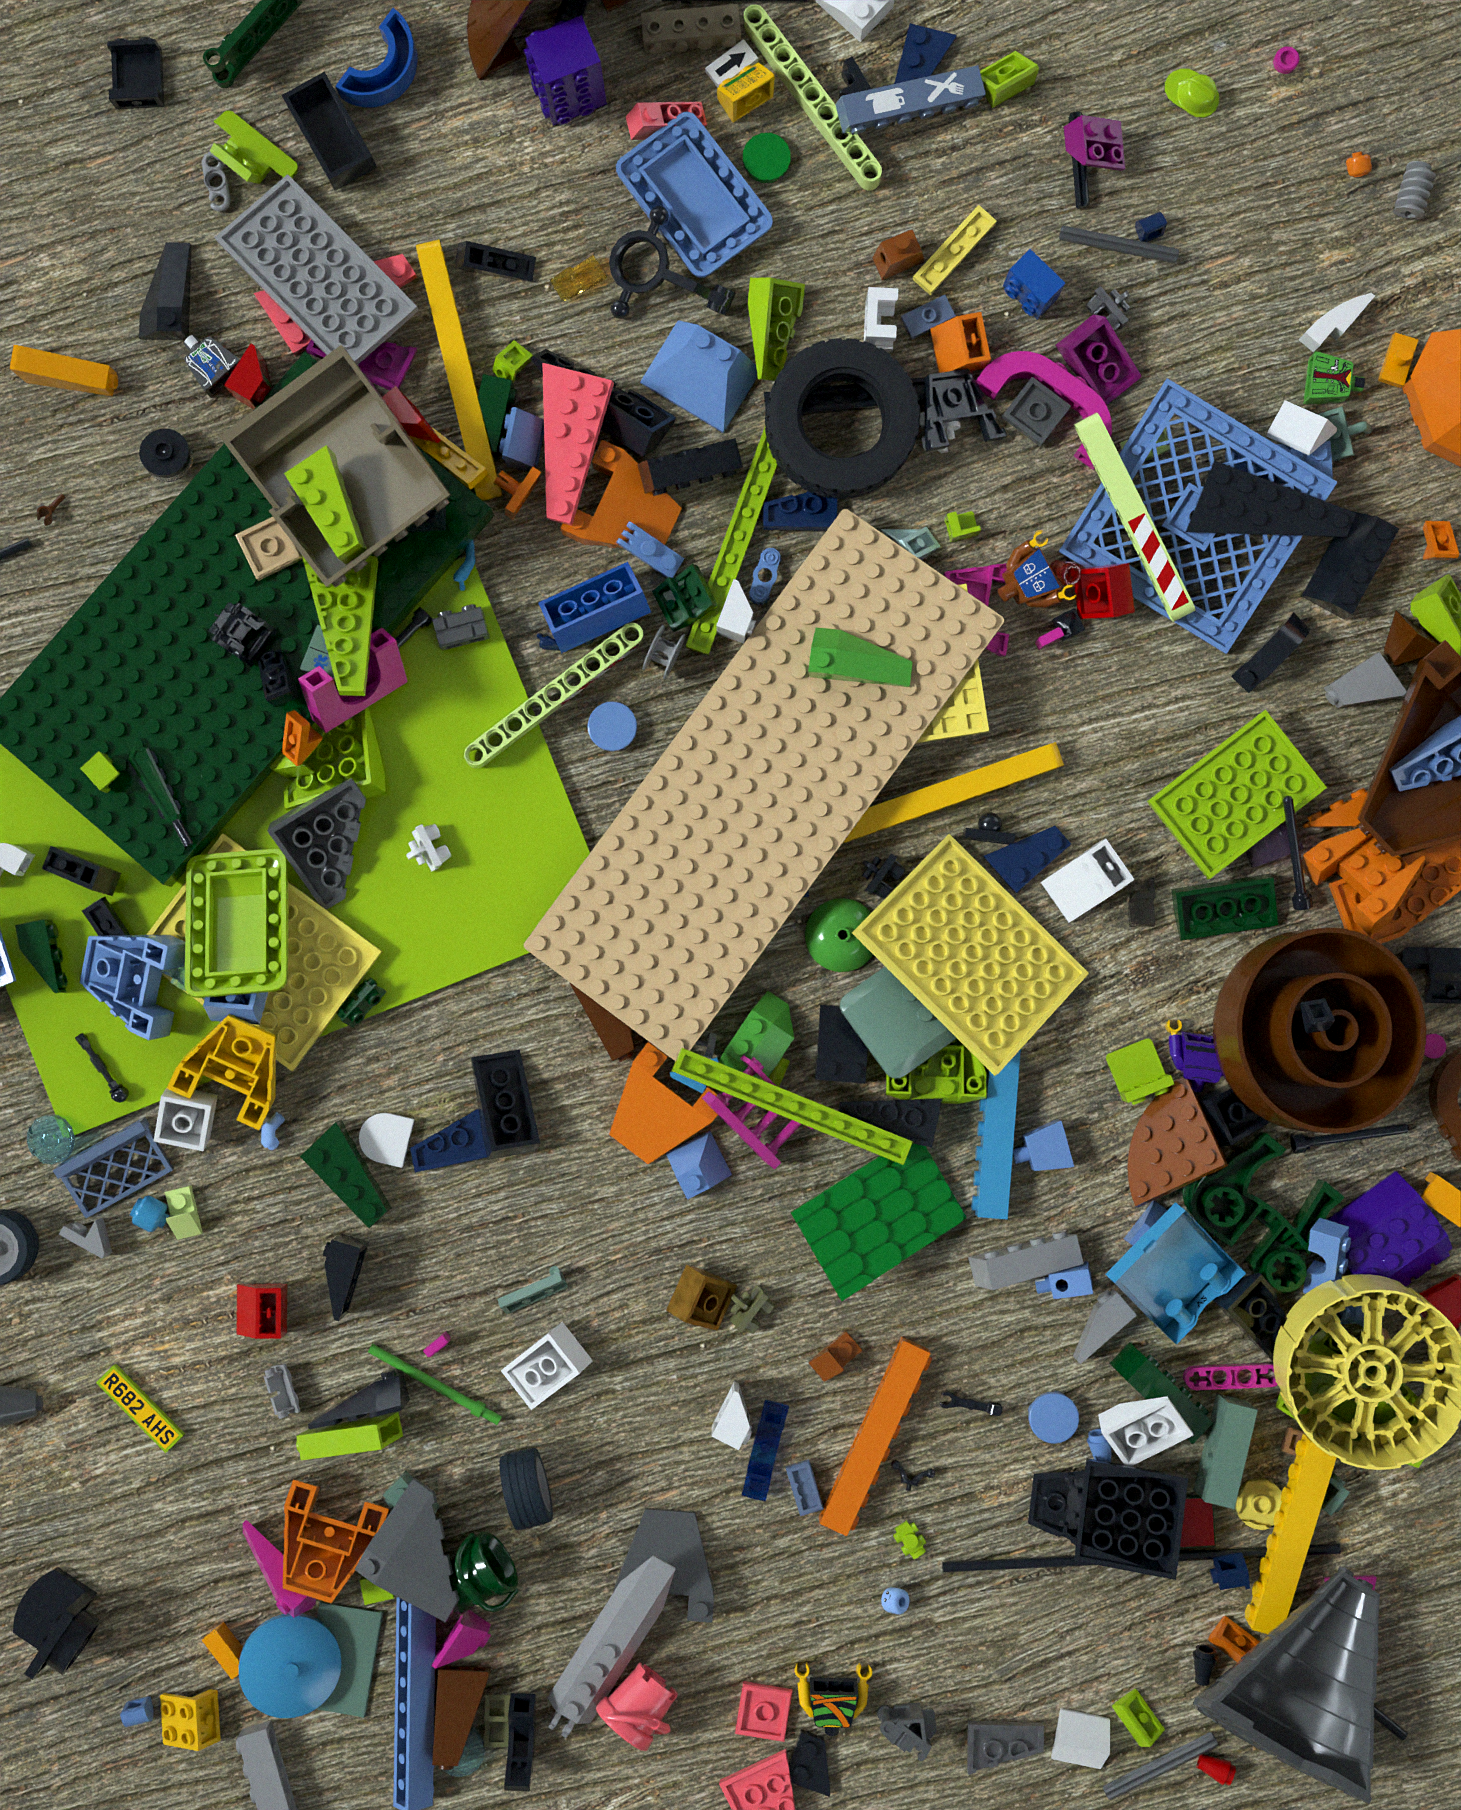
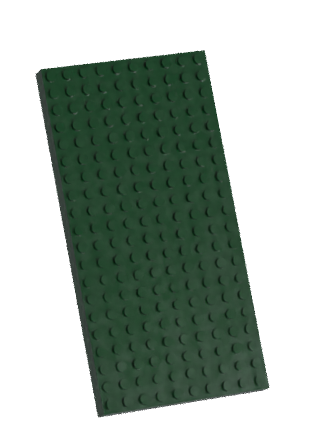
M304 352L256 408L315 365L317 361ZM225 443L0 698V744L160 883L172 887L186 871L188 861L203 852L273 771L270 766L282 753L286 713L295 710L310 723V726L315 723L310 715L298 678L305 675L300 670L315 629L317 625H320L306 568L302 559L258 581L235 535L273 517L269 512L273 507ZM418 446L417 448L451 494L447 499L450 503L446 505V531L408 532L398 542L393 539L386 544L388 549L377 557L378 568L371 634L383 628L391 635L463 553L469 543L477 537L495 516L491 507ZM228 602L236 605L237 602L278 630L276 634H272L253 661L255 663L253 667H250L212 640L214 635L208 631L217 619L215 613L220 615ZM263 626L257 630L251 628L240 643L244 646L242 655L245 656L264 629ZM281 648L295 680L299 698L274 707L265 699L257 658L262 657L266 652L276 651ZM133 746L147 747L156 753L159 760L157 765L164 770L167 776L166 783L171 785L175 792L173 798L178 800L182 807L180 811L182 822L194 842L193 845L187 848L184 847L173 825L167 822L166 819H162L157 812L158 806L151 803L148 798V790H143L139 783L140 777L134 775L131 771L128 758ZM99 751L106 754L113 761L112 765L119 772V776L108 785L111 789L108 793L100 791L80 769Z

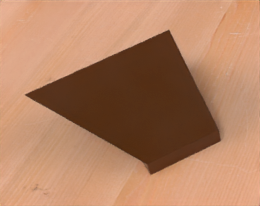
M1395 611L1384 647V654L1394 665L1427 656L1439 645L1430 634L1398 611Z

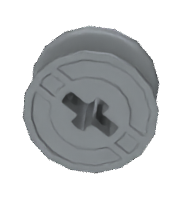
M662 625L649 648L642 669L645 670L651 660L666 666L663 676L664 680H666L680 653L685 640V634L675 644L662 638L665 626Z

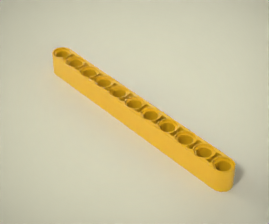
M440 239L417 244L416 250L465 451L484 466L488 473L485 478L474 486L476 496L482 501L501 497V487L494 484L498 474L478 400V392Z
M1054 742L871 806L843 843L1062 767L1064 762L1057 743Z

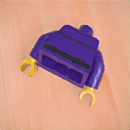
M1168 1020L1165 1028L1171 1033L1169 1036L1170 1056L1176 1069L1181 1071L1183 1078L1190 1079L1195 1092H1203L1205 1082H1219L1221 1076L1224 1075L1216 1057L1213 1036L1182 1032L1181 1035H1178V1031L1182 1028V1022L1177 1020L1178 1028L1174 1030L1170 1027V1020Z

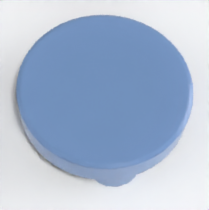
M606 702L596 707L591 713L588 720V732L592 741L599 748L611 752L620 751L627 748L634 740L637 733V721L633 712L626 705L619 702Z
M1059 1391L1047 1392L1038 1396L1029 1406L1028 1420L1031 1429L1038 1438L1048 1443H1061L1068 1440L1076 1432L1079 1424V1413L1076 1405L1068 1396Z

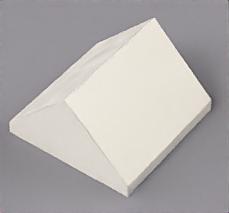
M1284 401L1267 432V437L1310 455L1337 432V427L1320 415Z
M1060 1708L1051 1759L1101 1769L1110 1755V1718Z

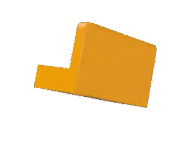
M1430 1172L1425 1178L1430 1184L1421 1195V1198L1431 1208L1455 1225L1461 1227V1191L1437 1174Z
M222 1622L202 1639V1642L232 1680L239 1675V1658L243 1646L227 1625Z

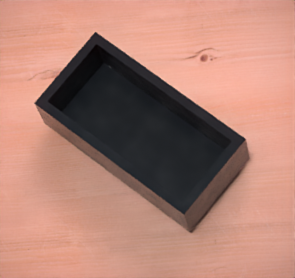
M325 72L282 95L290 113L334 191L377 168L369 149Z

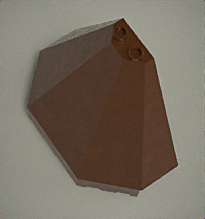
M1446 640L1440 643L1423 659L1419 660L1357 818L1360 823L1356 826L1366 836L1370 833L1377 840L1374 845L1383 855L1388 852L1394 857L1461 839V776L1452 777V780L1448 781L1438 780L1429 782L1426 786L1398 791L1389 771L1390 768L1443 725L1461 716V656Z

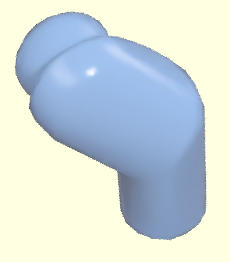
M278 1112L261 1128V1144L269 1150H274L278 1147L279 1141L275 1137V1130L285 1121V1118Z

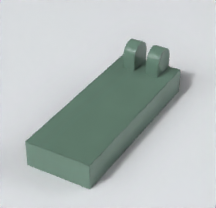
M552 1266L549 1270L551 1276L498 1298L500 1308L506 1314H510L568 1288L563 1273L557 1266Z

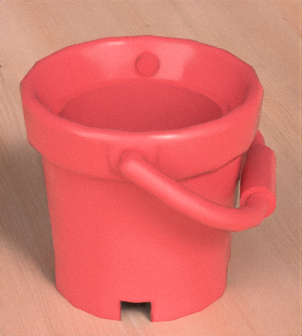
M639 1662L609 1697H604L596 1705V1711L604 1722L625 1741L641 1751H647L653 1742V1734L663 1735L670 1733L669 1724L662 1722V1719L678 1697V1693L672 1686L667 1690L665 1688L667 1686L665 1684L666 1680L649 1666L642 1665Z

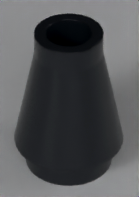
M1200 1644L1193 1651L1195 1682L1202 1686L1210 1685L1218 1655L1214 1647Z

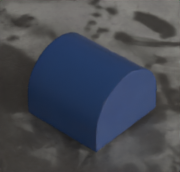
M1161 212L1135 222L1136 233L1142 242H1149L1163 236L1167 226V221Z

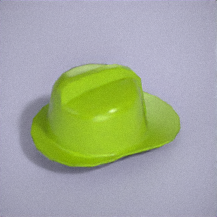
M1178 69L1173 71L1166 79L1165 93L1168 99L1189 114L1204 118L1210 116L1217 109L1219 93L1211 77L1190 69Z

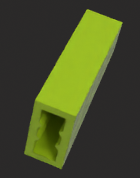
M399 1412L307 1429L296 1436V1447L300 1453V1459L309 1460L382 1450L403 1436Z

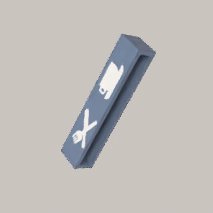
M977 65L843 95L835 105L842 132H851L852 135H856L866 131V128L869 127L882 129L891 122L897 121V124H904L911 121L913 117L919 116L920 119H926L933 116L935 112L942 111V114H948L955 111L957 107L962 106L965 109H970L979 105V101L986 93L979 66Z

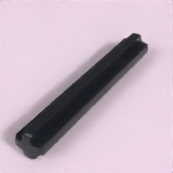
M1071 112L1069 123L1083 115L1082 112ZM1072 156L1076 208L1086 209L1090 205L1087 166H1083Z

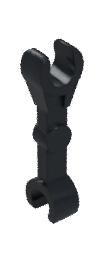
M948 1390L941 1392V1395L951 1397L949 1403L939 1402L940 1406L945 1409L964 1407L969 1410L985 1411L995 1416H1000L1002 1413L1000 1403H986L975 1401L974 1399H965Z

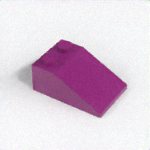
M1093 314L1055 345L1075 375L1083 378L1088 383L1087 386L1092 388L1106 405L1142 377L1104 316Z

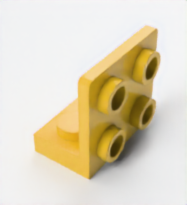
M210 1689L194 1697L170 1693L160 1695L164 1745L200 1751L221 1741L218 1690Z

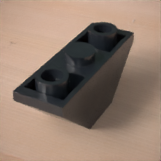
M281 648L276 651L266 652L262 657L257 658L267 702L274 707H278L299 698L295 680Z

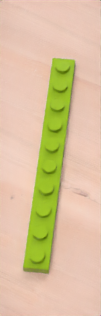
M764 427L708 582V586L718 606L694 622L685 646L709 656L717 634L716 626L733 579H737L777 468L776 459L773 458L769 449V443L767 442L766 427Z
M684 1048L680 1049L672 1072L902 1165L905 1163L913 1142Z

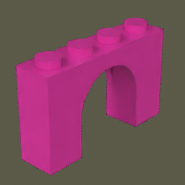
M383 628L371 634L365 696L339 695L333 678L320 666L298 678L312 720L325 733L408 682L397 642Z

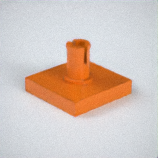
M535 467L531 468L523 482L519 483L503 470H501L498 474L499 476L494 481L495 485H498L512 495L511 500L505 507L504 514L512 520L540 480L541 472Z

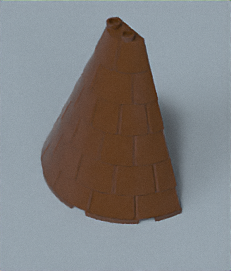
M471 0L467 20L468 48L478 80L522 58L511 34L534 0ZM601 0L607 13L632 1Z

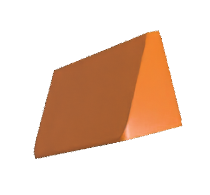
M1227 1616L1222 1617L1208 1638L1209 1642L1236 1662L1240 1661L1243 1655L1260 1642Z

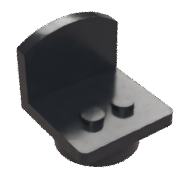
M59 1567L48 1571L30 1586L22 1597L14 1617L13 1633L37 1648L36 1650L38 1651L24 1673L31 1680L47 1665L61 1675H64L83 1651L101 1622L100 1619L86 1611L97 1595V1592Z

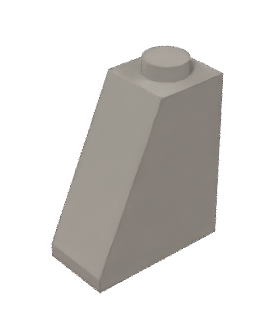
M1380 652L1372 655L1324 687L1327 700L1337 708L1396 699L1407 693Z

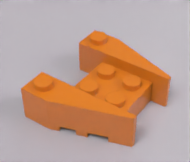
M1357 828L1318 843L1303 855L1302 865L1303 872L1317 886L1337 872L1364 898L1356 906L1353 920L1371 937L1390 922L1407 892L1422 872L1426 857L1422 855L1412 864L1408 865L1399 855L1392 857L1388 852L1383 855L1374 845L1377 841L1371 833L1366 836Z

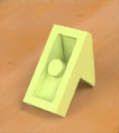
M192 1186L166 1191L165 1195L170 1212V1217L166 1218V1221L177 1240L202 1234Z

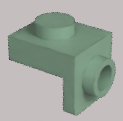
M1335 1473L1331 1475L1329 1482L1332 1485L1326 1491L1321 1507L1331 1516L1334 1512L1341 1510L1345 1503V1498L1350 1493L1343 1487L1346 1482Z

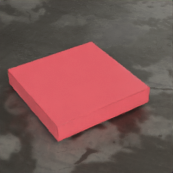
M743 1681L735 1734L784 1742L792 1689Z

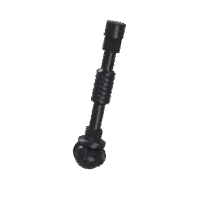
M79 1034L75 1039L83 1050H86L90 1056V1061L98 1073H102L108 1082V1086L111 1089L109 1091L111 1098L118 1103L126 1101L129 1096L127 1088L123 1087V1084H118L107 1071V1066L99 1054H95L85 1034Z

